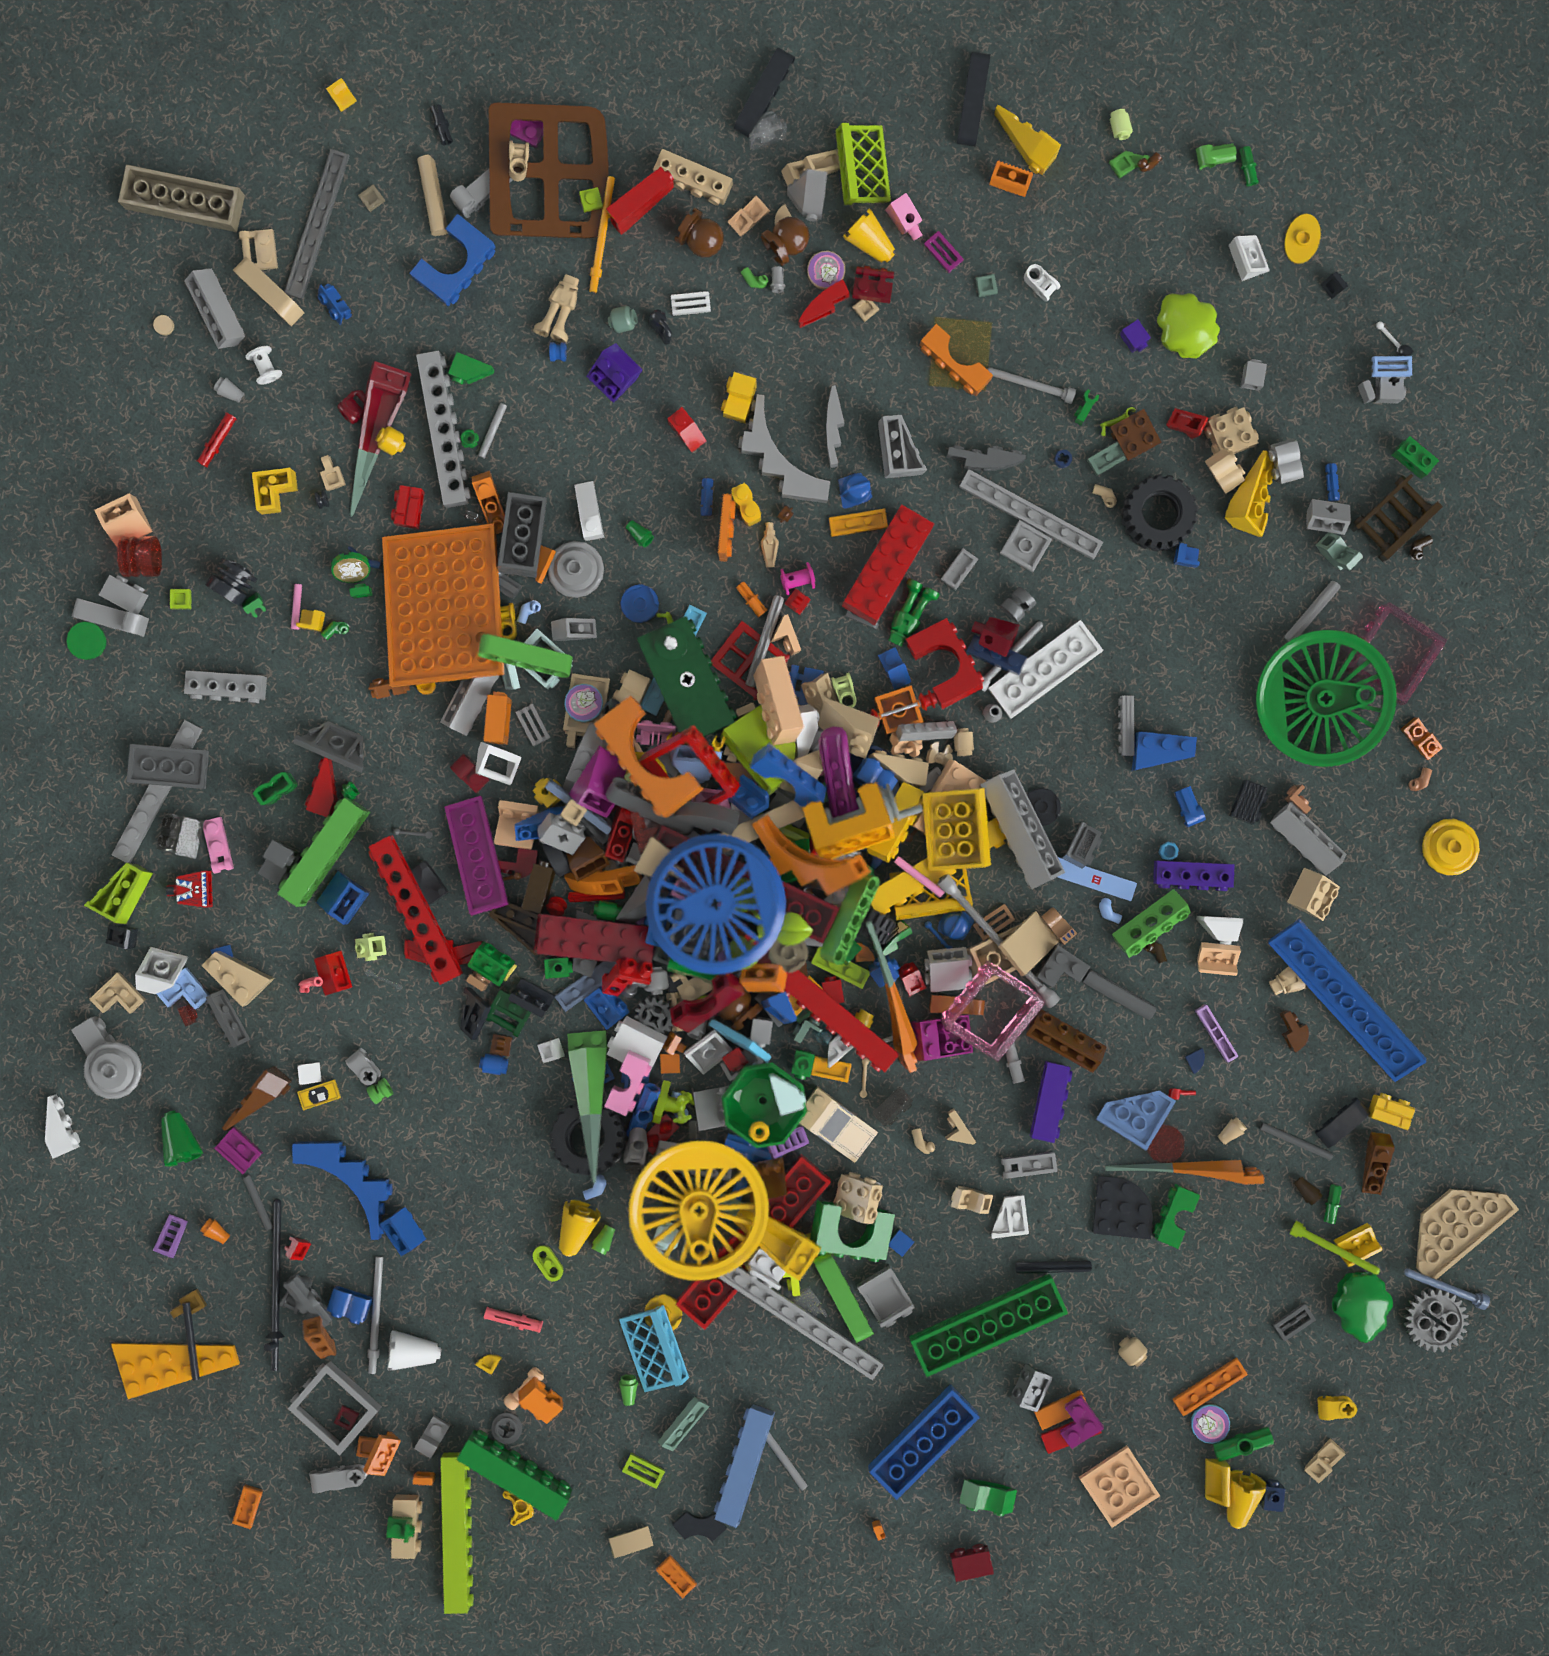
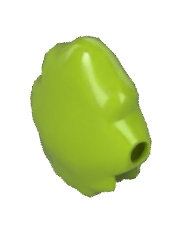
M1172 293L1166 295L1162 300L1161 311L1157 317V324L1163 330L1161 342L1164 347L1169 351L1178 352L1182 358L1190 357L1196 359L1214 346L1218 341L1217 336L1220 331V327L1216 323L1217 313L1215 308L1210 303L1199 302L1194 294L1180 295Z

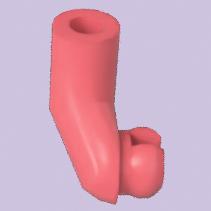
M311 977L301 981L298 985L300 986L299 992L309 993L310 986H321L323 984L322 978Z

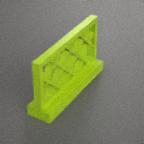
M841 123L835 131L844 205L890 202L891 196L882 126H860ZM851 131H856L862 136L858 143L852 138ZM870 131L878 132L876 143L867 135ZM863 139L872 146L868 152L859 145ZM856 148L864 155L861 161L854 157L853 151ZM873 148L880 153L878 161L869 154ZM865 158L874 164L870 171L862 164ZM858 167L867 174L863 180L856 175ZM876 167L882 171L883 177L880 180L871 173ZM868 176L876 183L873 189L864 183ZM860 186L869 193L866 197L858 196V188ZM879 186L884 190L885 197H879L874 190Z

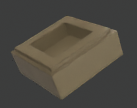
M371 185L358 195L369 212L385 202L374 185Z

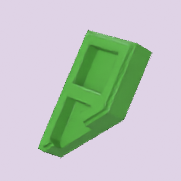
M1124 151L1109 161V164L1120 179L1138 167L1137 163L1140 159L1146 158L1148 160L1149 156Z

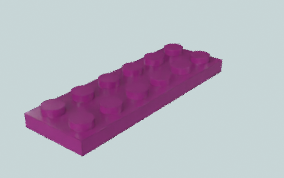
M478 796L445 806L469 914L472 916L509 905L483 797Z

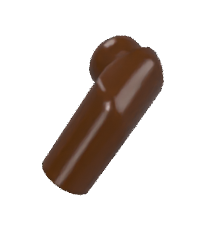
M1155 152L1148 160L1146 158L1140 159L1137 166L1140 167L1141 172H1147L1152 170L1162 160V157L1159 153Z

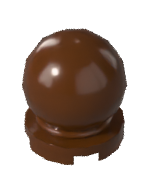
M693 208L694 213L692 216L687 214L678 228V231L681 232L679 237L675 236L674 239L680 245H684L687 242L688 248L694 255L699 257L713 256L722 247L724 242L723 231L716 221L709 218L702 219V212L697 208Z
M789 216L779 220L774 226L773 232L766 230L761 234V240L767 251L771 249L775 253L776 257L774 260L780 266L789 262L788 255L794 256L801 253L806 248L810 238L809 229L803 220Z
M744 987V995L717 1013L724 1020L731 1021L732 1025L729 1028L735 1032L743 1027L746 1023L744 1020L747 1017L752 1019L763 1009L759 1003L752 1004L751 996Z

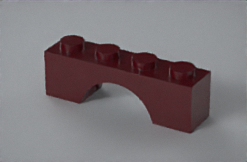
M724 973L711 980L713 991L708 996L699 1000H682L670 1009L672 1025L689 1033L744 995L740 977L732 973Z

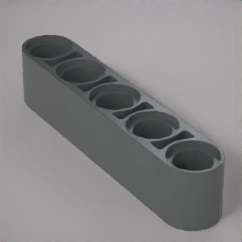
M614 778L605 793L606 798L610 802L683 835H689L695 827L675 818L676 811L668 818L662 815L658 816L652 809L654 804L651 800L647 801L642 796V788L623 778Z

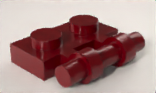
M857 266L856 274L863 275V279L855 278L852 298L890 304L893 283L885 281L886 278L894 279V271H887L886 268H881L880 270L870 268V266ZM869 276L880 277V281L869 280L868 278Z

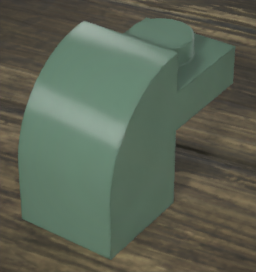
M1330 532L1316 544L1320 553L1339 570L1345 568L1350 571L1363 558L1359 551L1347 547L1341 536Z

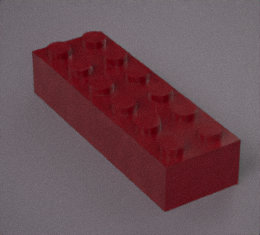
M538 914L533 952L609 962L632 958L636 963L643 964L645 961L652 963L654 946L645 943L649 926Z

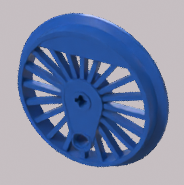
M728 835L698 836L672 849L656 867L646 896L648 923L659 946L679 964L691 970L708 974L734 972L751 965L761 958L778 937L785 916L784 887L773 863L754 845ZM717 847L715 885L712 883L704 848ZM722 848L735 850L723 882L719 885ZM700 850L709 884L708 887L688 857V854ZM740 852L745 855L747 864L726 888L725 885ZM684 857L703 889H700L674 867L680 859ZM749 869L751 880L731 892V888ZM672 870L697 892L692 893L665 882L664 879L668 872ZM751 884L753 885L754 893L738 897L733 896ZM663 885L686 894L688 897L678 900L659 898ZM756 897L757 905L735 904V901ZM715 898L717 901H721L718 910L710 906ZM659 903H674V905L670 906L666 915L660 916ZM679 908L682 910L683 916L681 919H674L672 917L673 909ZM734 909H759L761 920ZM735 914L762 925L765 934L760 939L732 915ZM669 919L672 923L679 925L666 932L661 920ZM728 919H731L758 943L747 951ZM723 922H725L744 953L731 959ZM687 924H696L678 946L670 939L669 936ZM705 924L693 956L681 950L700 925ZM712 924L710 959L707 961L696 958L708 927ZM716 924H719L727 960L714 961Z

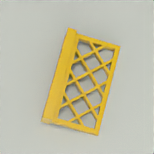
M964 868L962 869L963 875L959 881L953 876L951 877L954 879L957 887L959 885L966 890V896L963 897L973 906L967 870ZM902 872L889 873L890 879ZM922 888L924 893L929 896L926 902H919L914 896L910 895L908 896L910 900L906 905L897 907L894 904L896 920L966 911L955 898H949L950 894L945 899L939 900L934 896L935 893L931 894L924 888Z

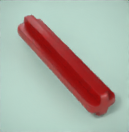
M625 890L624 893L610 895H591L579 892L568 893L569 902L625 898Z

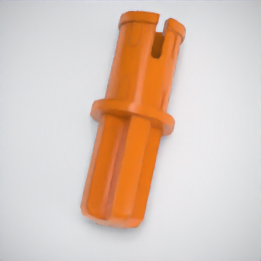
M745 582L740 583L736 587L746 600L745 604L750 606L758 618L768 611L758 599V595H755Z

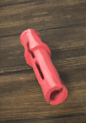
M489 1307L486 1308L484 1319L519 1327V1330L527 1329L540 1333L543 1321L528 1318L527 1315L523 1314L520 1316Z

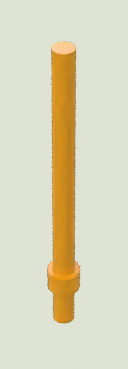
M611 176L607 177L594 264L590 270L591 282L589 292L597 293L598 281L602 275L601 263L609 219L606 208L611 205L615 178Z

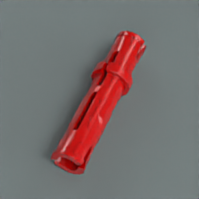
M227 412L225 413L208 443H205V449L197 459L198 463L208 468L214 455L219 453L220 445L237 420L234 416Z

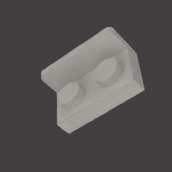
M758 1246L744 1264L748 1269L747 1273L754 1279L760 1278L763 1280V1284L768 1288L772 1289L774 1287L779 1290L781 1286L778 1282L786 1272Z

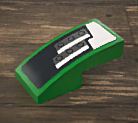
M903 920L895 923L896 925L886 943L880 944L884 956L898 949L896 942L912 934L911 927Z

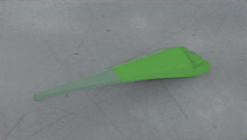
M606 1030L568 1034V1054L593 1183L596 1182L602 1101L608 1053Z

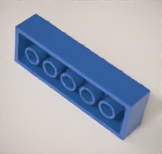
M950 1384L868 1465L869 1472L897 1500L980 1418L977 1410Z

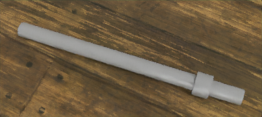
M380 1256L375 1258L370 1349H368L367 1358H369V1374L376 1373L377 1358H379L378 1334L383 1257Z

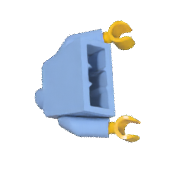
M672 732L666 737V740L673 737ZM716 735L712 745L715 748V753L721 760L722 751L720 749L725 744L726 738L723 737L721 743L717 742ZM680 745L670 751L671 765L681 775L690 772L698 783H704L710 779L711 772L689 745Z

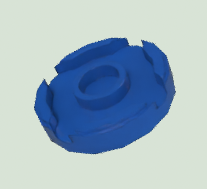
M640 584L631 586L622 596V612L633 622H647L658 611V597L654 590L648 586Z

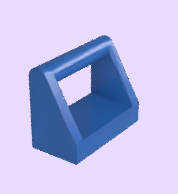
M785 991L761 1001L763 1009L783 1024L796 1021V1015Z

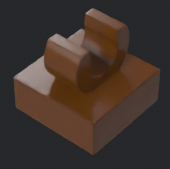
M493 1034L490 1053L509 1057L513 1037Z

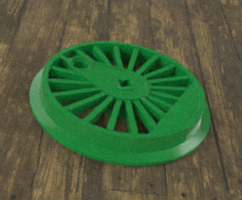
M1319 630L1302 634L1280 647L1264 667L1259 678L1256 693L1257 714L1269 740L1288 757L1304 764L1320 767L1346 764L1371 751L1388 731L1394 717L1397 702L1396 684L1392 671L1380 652L1362 638L1336 630ZM1317 643L1320 680L1306 649V646ZM1323 643H1336L1326 679ZM1341 644L1352 648L1337 675L1332 680ZM1302 650L1315 680L1314 682L1291 657L1296 651ZM1356 652H1359L1366 658L1361 665L1342 681H1338ZM1287 659L1310 685L1307 686L1285 673L1282 669V663ZM1368 664H1371L1376 672L1375 675L1356 683L1348 682ZM1283 677L1306 689V692L1284 687ZM1379 679L1381 691H1375L1373 687L1363 684ZM1364 689L1369 691V697L1366 700L1360 698V693ZM1284 691L1304 695L1305 698L1285 699ZM1324 693L1330 696L1326 703L1320 700L1321 697H1324ZM1381 695L1380 708L1368 706V704L1375 700L1376 696ZM1305 702V704L1289 711L1285 709V704ZM1308 708L1287 726L1286 716ZM1362 708L1379 712L1375 723L1372 724L1350 710ZM1312 713L1293 744L1290 743L1287 732ZM1342 713H1347L1371 728L1370 731L1362 738ZM1336 715L1359 742L1348 748L1335 718ZM1317 716L1309 751L1298 748V744ZM1324 717L1326 753H1313L1321 720ZM1329 717L1343 747V750L1331 753Z

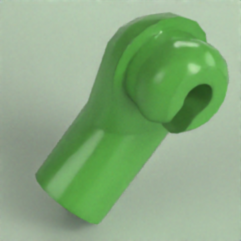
M748 267L741 271L743 278L750 287L760 289L766 287L768 283L767 276H754Z

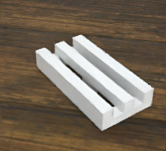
M709 291L671 295L673 316L711 312ZM702 297H705V298H706V299H703V300H693V301L675 302V300H682V299H692V298H702ZM706 304V307L676 310V307Z

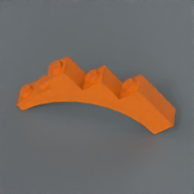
M769 815L762 817L752 824L771 856L769 860L773 863L779 876L792 870L801 886L818 879L826 894L829 895L859 880L870 872L861 855L849 859L834 860L810 854L799 848L785 837Z

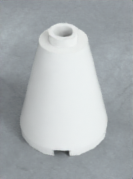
M391 1331L387 1370L392 1371L436 1363V1359H440L441 1347H437L436 1342L398 1331Z

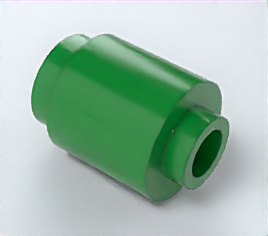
M600 900L599 904L595 903L593 915H597L596 919L615 922L622 910V906L618 905V903Z

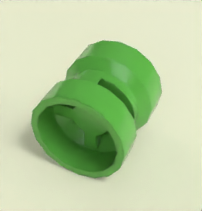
M385 1078L379 1080L378 1084L367 1087L368 1095L375 1104L381 1102L382 1098H388L393 1095V1090Z

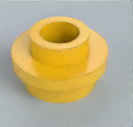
M755 1122L751 1125L749 1133L753 1140L760 1142L768 1137L769 1128L763 1122ZM761 1128L763 1130L762 1134H756V1129Z

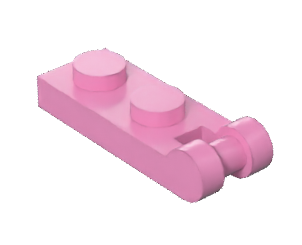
M222 817L202 821L213 873H219L223 869H234ZM224 856V862L219 863L218 857Z

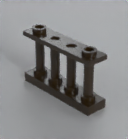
M1412 474L1406 477L1402 475L1394 483L1396 487L1367 515H1361L1353 522L1355 524L1351 529L1353 532L1361 528L1381 548L1380 551L1382 553L1378 558L1382 562L1395 554L1443 507L1438 501L1434 504L1427 503L1407 483L1414 477ZM1401 488L1422 509L1421 512L1423 514L1421 516L1414 517L1394 497ZM1386 502H1389L1407 520L1409 527L1405 531L1403 529L1400 530L1380 509ZM1373 515L1395 535L1394 538L1396 540L1391 544L1389 542L1386 543L1367 523Z

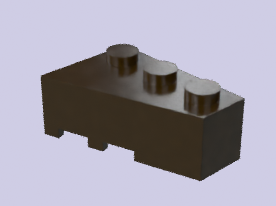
M508 901L509 905L490 911L489 916L513 935L533 955H538L533 950L539 913L521 909L522 906Z

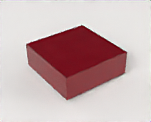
M342 1405L334 1423L351 1431L360 1413ZM341 1416L348 1420L350 1425L340 1421Z

